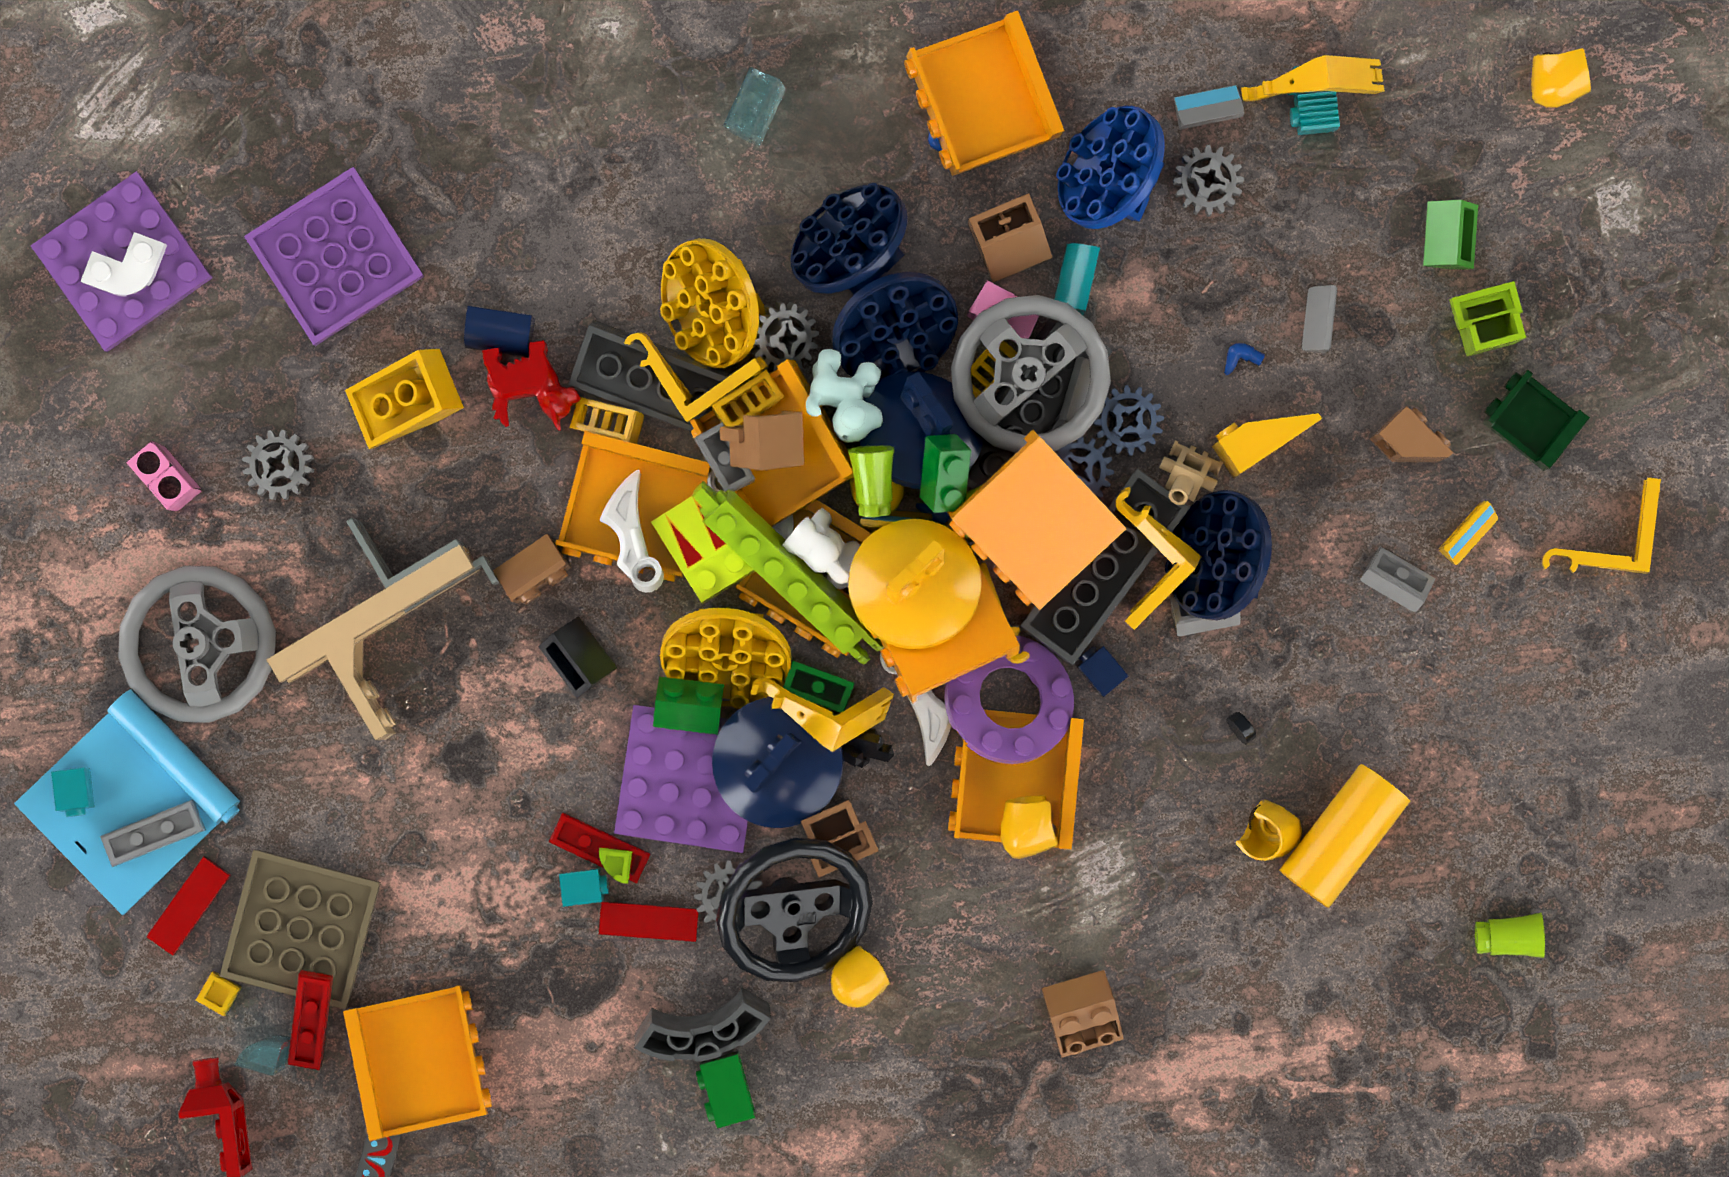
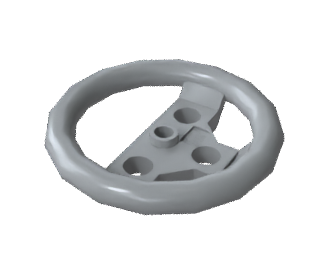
M1041 295L1006 298L979 313L959 338L951 365L954 400L972 430L993 447L1017 453L1027 444L1023 439L1027 435L1002 429L997 424L1078 355L1086 351L1089 358L1091 381L1084 404L1069 422L1049 433L1038 434L1055 452L1081 438L1102 413L1111 384L1108 350L1093 323L1070 304ZM1039 315L1059 321L1063 326L1045 340L1021 338L1007 320L1012 317ZM1013 340L1017 343L1018 353L1015 357L1007 359L1001 356L999 348L1003 341ZM982 342L996 359L994 383L975 398L972 388L971 367L977 347ZM1051 344L1063 346L1065 350L1064 358L1056 363L1050 362L1046 358L1048 346ZM1029 368L1036 371V378L1032 381L1024 378V372ZM1002 386H1008L1014 392V399L1008 405L999 404L995 398L997 389Z
M185 565L154 577L132 598L119 627L118 658L129 687L151 710L178 722L211 723L239 712L262 691L271 672V667L266 659L275 655L276 630L265 601L243 578L216 566ZM204 586H213L232 595L246 609L250 618L225 622L206 609ZM168 592H170L169 604L175 635L173 638V648L178 655L183 692L188 703L163 694L146 676L138 655L139 630L147 612ZM187 602H192L197 608L195 618L190 621L184 620L180 613L181 607ZM224 629H229L234 634V642L228 648L222 647L218 642V635ZM198 639L199 645L194 646L192 649L190 646L191 640ZM256 651L255 660L246 679L229 695L222 697L219 691L217 672L231 654ZM201 666L207 672V680L204 684L198 686L192 682L191 672L194 668Z

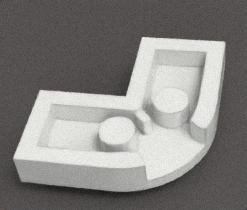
M134 232L123 262L92 251L81 282L117 296L137 293L147 285L149 286L154 280L167 245Z

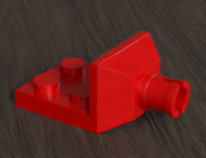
M218 1057L192 1061L195 1071V1087L189 1089L178 1112L179 1119L219 1114V1119L215 1121L217 1138L222 1139L224 1152H220L219 1155L221 1171L226 1172L227 1177H243L252 1170L244 1099L229 1082L221 1081Z

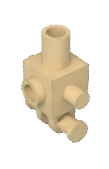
M1175 440L1169 455L1178 457L1177 461L1164 456L1159 468L1171 473L1165 485V489L1170 491V501L1176 505H1183L1188 499L1194 502L1201 487L1211 492L1214 491L1218 480L1207 476V472H1212L1217 477L1223 461L1219 462L1208 457L1209 453L1206 451L1200 455L1195 452L1197 447L1191 445L1188 448Z

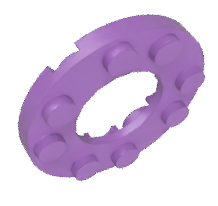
M1016 636L1020 644L1019 654L1026 651L1030 655L1025 662L1019 664L1012 663L1004 655L947 682L945 685V708L953 729L958 731L960 736L968 743L966 746L986 759L1004 764L1026 763L1050 751L1067 732L1074 710V695L1071 681L1061 662L1047 648L1034 640L1022 636ZM999 668H1014L1024 672L1039 690L1041 705L1038 715L1032 723L1022 728L1008 729L997 725L986 715L981 706L980 689L982 682L989 673Z

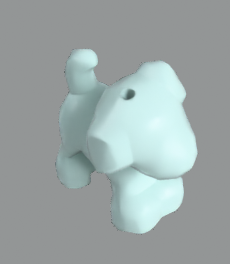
M832 349L822 350L818 355V361L813 365L812 369L813 381L810 387V395L806 400L807 413L817 417L821 415L819 405L836 407L837 410L832 419L834 432L837 437L847 443L858 442L864 439L870 431L881 427L883 422L880 409L863 400V397H869L874 392L875 385L880 380L881 370L874 363L865 362L858 366L853 377H838L836 373L840 367L841 354L839 351Z

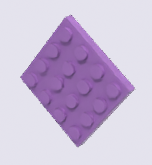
M354 167L244 236L314 346L325 341L424 277Z
M137 171L31 245L34 252L106 352L213 278ZM134 232L167 245L154 280L149 286L147 285L137 293L117 296L81 282L92 251L123 262Z
M633 705L614 834L743 853L748 821L740 817L727 805L718 791L713 776L712 756L718 735L653 727L655 708ZM720 718L718 734L728 719Z

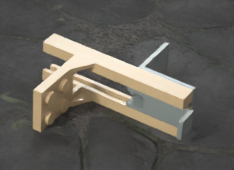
M350 518L346 520L348 526L386 589L266 660L279 682L287 680L288 683L294 682L329 661L374 739L386 740L396 734L393 729L396 722L387 708H381L376 698L380 697L372 681H366L363 678V640L480 571V568H483L493 585L496 586L500 582L487 557L481 556L474 560L465 543L458 539L393 576L362 522Z

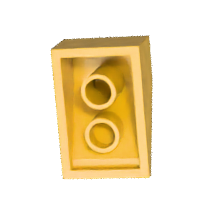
M440 349L417 350L345 390L368 449L376 448L429 426L464 408Z
M1317 413L1246 422L1240 427L1234 422L1215 436L1218 442L1212 447L1232 477L1235 478L1320 421L1322 417Z

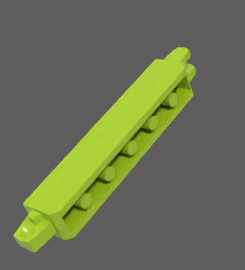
M704 481L693 491V497L702 506L699 511L704 516L703 523L844 655L849 652L858 662L864 665L871 659L867 651L858 644L861 639L877 652L884 648L880 639H873L870 632L860 622L853 610L851 601L820 572H814L805 561L788 552L783 547L786 540L734 491L728 489L724 492L720 489L716 492Z

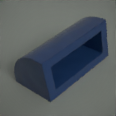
M467 306L464 329L465 348L476 350L499 348L502 354L529 357V343L532 342L535 319L532 315Z

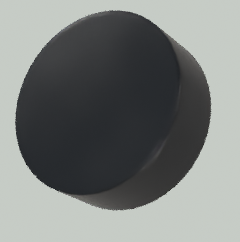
M1235 712L1226 719L1233 733L1245 745L1256 738L1253 726L1242 713Z

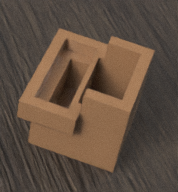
M781 411V414L766 416L743 415L744 425L720 427V440L729 441L731 467L768 470L804 465L802 412Z
M850 799L801 821L808 839L826 840L850 852L856 861L879 851L867 822H859ZM811 859L818 877L837 870L836 867L824 861Z

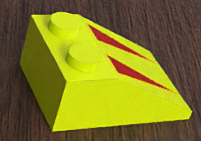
M692 495L651 521L695 594L701 603L705 604L754 573L755 570L703 523L704 516L699 511L702 506Z

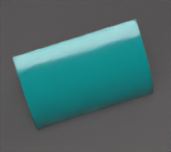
M1069 243L1066 245L1054 299L1070 304L1084 315L1100 247Z

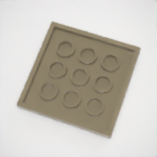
M254 849L219 977L296 997L298 975L301 970L333 975L330 1006L348 1009L381 882Z

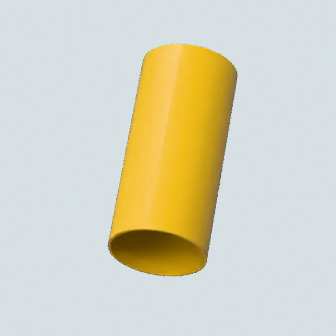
M1360 764L1279 871L1315 900L1329 908L1411 801L1383 777L1365 765Z

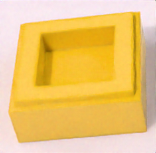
M213 971L196 1001L218 1014L226 1016L242 987L227 978L219 977L220 974Z

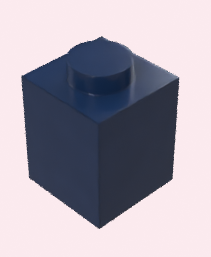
M1092 646L1079 657L1082 663L1077 667L1078 670L1101 697L1106 696L1129 677L1104 646L1098 650Z

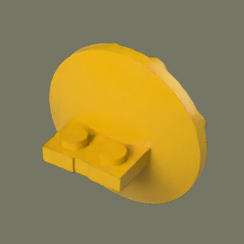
M699 238L677 246L663 264L661 279L662 305L660 313L662 318L667 321L675 337L676 346L680 350H684L697 362L712 368H724L742 361L749 354L756 341L759 314L764 316L766 312L764 304L758 293H756L741 259H738L724 245L711 239ZM676 319L679 320L682 326V331L677 333L671 321Z
M904 519L889 523L874 531L858 548L849 571V596L856 616L874 636L897 647L922 649L948 641L968 624L979 602L981 574L973 551L956 532L934 521Z
M699 608L698 611L681 617L666 631L660 650V662L667 678L724 684L723 698L730 699V701H722V706H732L737 709L755 700L771 697L764 692L751 695L750 692L754 681L758 678H768L783 686L791 669L792 660L791 650L786 638L774 625L764 619V614L749 613L731 608Z

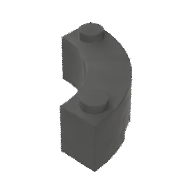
M741 988L737 995L724 1006L703 1015L675 1016L651 1008L635 1032L634 1049L646 1055L668 1061H674V1059H695L698 1062L720 1057L722 1053L738 1045H745L765 1027L771 1019L770 1003Z

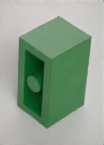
M957 434L926 436L919 497L934 513L956 511L966 501L971 449Z
M792 661L791 669L788 672L783 688L812 703L842 713L846 709L855 683Z
M659 677L653 727L718 735L724 684Z
M739 1051L702 1061L700 1063L701 1070L696 1071V1077L700 1090L706 1089L709 1102L704 1103L709 1122L715 1121L716 1127L721 1128L755 1118L756 1112Z

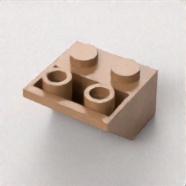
M1029 193L968 219L969 229L992 283L1053 258L1041 220Z
M1408 406L1397 411L1370 438L1392 462H1440L1454 453L1449 448L1451 445L1450 441L1441 432L1436 431L1434 433L1425 424L1428 421L1427 418L1418 409L1413 408L1411 410Z
M546 534L493 571L511 602L517 604L521 602L527 605L542 595L539 590L545 585L549 584L553 587L569 576L566 571L572 567L558 546L555 545L552 537Z
M1104 970L1041 988L1061 1058L1076 1055L1103 1045H1110L1124 1039L1115 1000Z

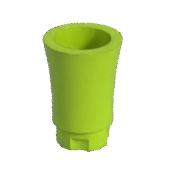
M880 445L860 446L849 449L848 453L855 482L856 503L859 504V516L880 517L890 515V502L893 500L892 463L894 447Z
M1542 913L1505 919H1488V922H1475V946L1477 953L1544 958L1545 932Z

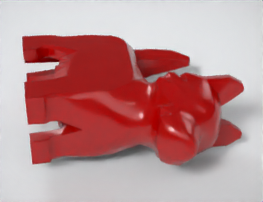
M544 340L530 342L529 357H521V360L514 359V363L508 362L507 366L501 363L503 358L499 348L482 350L484 366L488 370L487 383L494 398L492 411L496 412L493 418L499 420L505 427H508L509 401L536 397L542 411L552 420L556 429L561 431L560 420L569 414L570 407L579 402L581 398L574 387H564L560 384L559 378L547 357L548 348Z

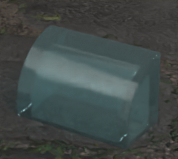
M750 67L723 126L739 138L760 147L786 90L780 79Z
M285 1035L265 1037L245 1048L238 1056L235 1065L274 1076L285 1068L291 1037Z

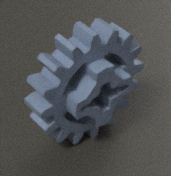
M1125 385L1122 394H1119L1116 388L1112 389V399L1110 400L1106 397L1105 407L1100 414L1101 418L1093 423L1094 426H1101V431L1096 434V437H1105L1107 439L1104 444L1106 448L1111 445L1116 446V455H1119L1122 449H1126L1128 457L1133 456L1134 448H1137L1142 454L1146 452L1144 445L1146 442L1149 445H1155L1156 441L1152 435L1162 434L1163 430L1156 426V423L1164 421V416L1156 415V411L1161 405H1152L1150 403L1153 397L1152 393L1146 397L1141 396L1142 387H1138L1135 393H1131L1129 385ZM1122 400L1137 401L1134 406L1124 407L1118 402ZM1138 410L1133 421L1136 427L1134 428L1130 425L1119 432L1118 430L1124 421L1121 415L1123 414L1127 417ZM1145 410H1147L1150 418L1149 429L1143 424L1142 414ZM1108 412L1114 418L1115 428L1111 432L1107 426ZM1124 435H1133L1139 440L1123 442L1120 441V438Z
M1082 436L1077 439L1076 443L1072 442L1057 450V455L1072 471L1073 467L1071 464L1073 463L1076 466L1083 464L1086 467L1083 471L1086 477L1082 478L1078 475V478L1096 497L1101 498L1103 494L1100 487L1109 488L1111 485L1105 480V477L1114 474L1113 470L1106 469V465L1112 462V457L1103 458L1102 456L1106 447L1102 446L1096 449L1094 447L1096 439L1092 438L1086 444ZM1070 450H1085L1089 454L1085 457L1074 456ZM1096 462H1098L1100 468L1097 482L1092 476V467Z

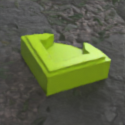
M600 847L599 857L606 872L616 881L629 884L632 851Z

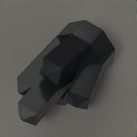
M869 729L842 746L843 761L854 767L863 768L870 762V758L889 762L894 756L892 745L884 744L881 735H878L876 729Z

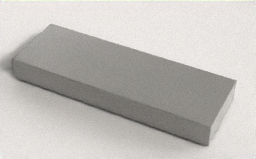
M190 800L102 835L100 838L111 866L115 867L206 829L195 801Z

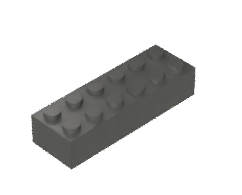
M1138 468L1122 487V489L1130 487V494L1124 500L1131 508L1140 512L1145 505H1151L1148 514L1171 532L1190 508L1187 504L1176 505L1172 503L1169 499V491ZM1119 493L1107 508L1127 529L1043 608L1039 610L1034 606L1019 626V628L1070 666L1074 665L1158 552L1156 546L1117 510L1116 499Z

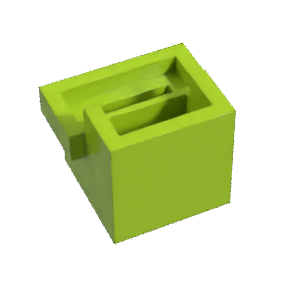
M1514 281L1449 299L1466 357L1513 345L1526 338L1520 317L1523 310Z

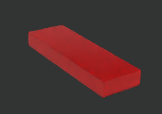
M562 812L549 840V843L602 868L604 867L599 857L600 847L632 851L629 880L636 884L651 856V853Z
M204 856L146 937L172 956L175 955L232 875Z
M603 901L601 902L599 935L696 942L699 912H697L696 908Z
M305 970L300 971L287 1065L320 1070L322 1067L333 975Z

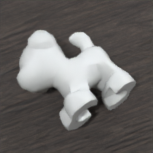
M821 508L811 519L806 517L798 524L784 542L783 547L788 552L805 561L814 572H827L828 581L837 589L847 588L850 566L854 555L861 545L857 541L845 543L840 534L829 527L832 522L830 513Z

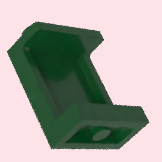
M1529 370L1522 372L1521 375L1515 372L1504 386L1508 390L1501 400L1496 397L1484 411L1488 416L1483 421V424L1541 470L1545 471L1552 467L1590 417L1581 410H1573L1531 377L1533 373Z

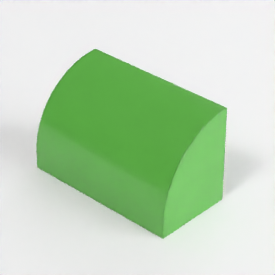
M1464 200L1428 201L1423 266L1441 269H1474L1478 217L1477 204Z

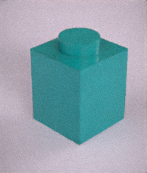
M90 768L51 772L56 811H65L66 817L86 815V808L95 807Z
M601 868L559 874L563 907L603 902L604 894H609L607 874L601 875Z

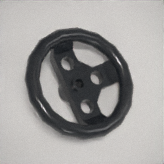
M792 838L765 846L737 867L722 890L716 916L722 947L740 969L765 981L798 982L824 974L833 968L847 952L854 949L867 931L873 905L868 876L850 852L823 839ZM794 858L824 861L836 867L849 883L847 884L836 879L798 883L791 877H782L773 882L770 887L747 890L752 881L772 865ZM820 894H829L828 900L824 903H815V899ZM760 901L766 902V906L761 911H751L755 903ZM840 914L848 917V924L837 940L816 956L810 957L808 932L824 916ZM762 925L773 934V947L777 962L769 961L752 953L740 938L739 932L745 926ZM788 927H798L792 936H783V932Z

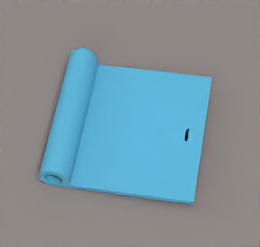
M132 689L123 693L108 708V714L14 803L122 915H125L222 820L226 824L240 811L237 807L240 800ZM90 768L95 807L86 808V815L66 817L65 811H56L51 772ZM190 800L195 801L206 829L205 831L115 867L111 866L100 836Z

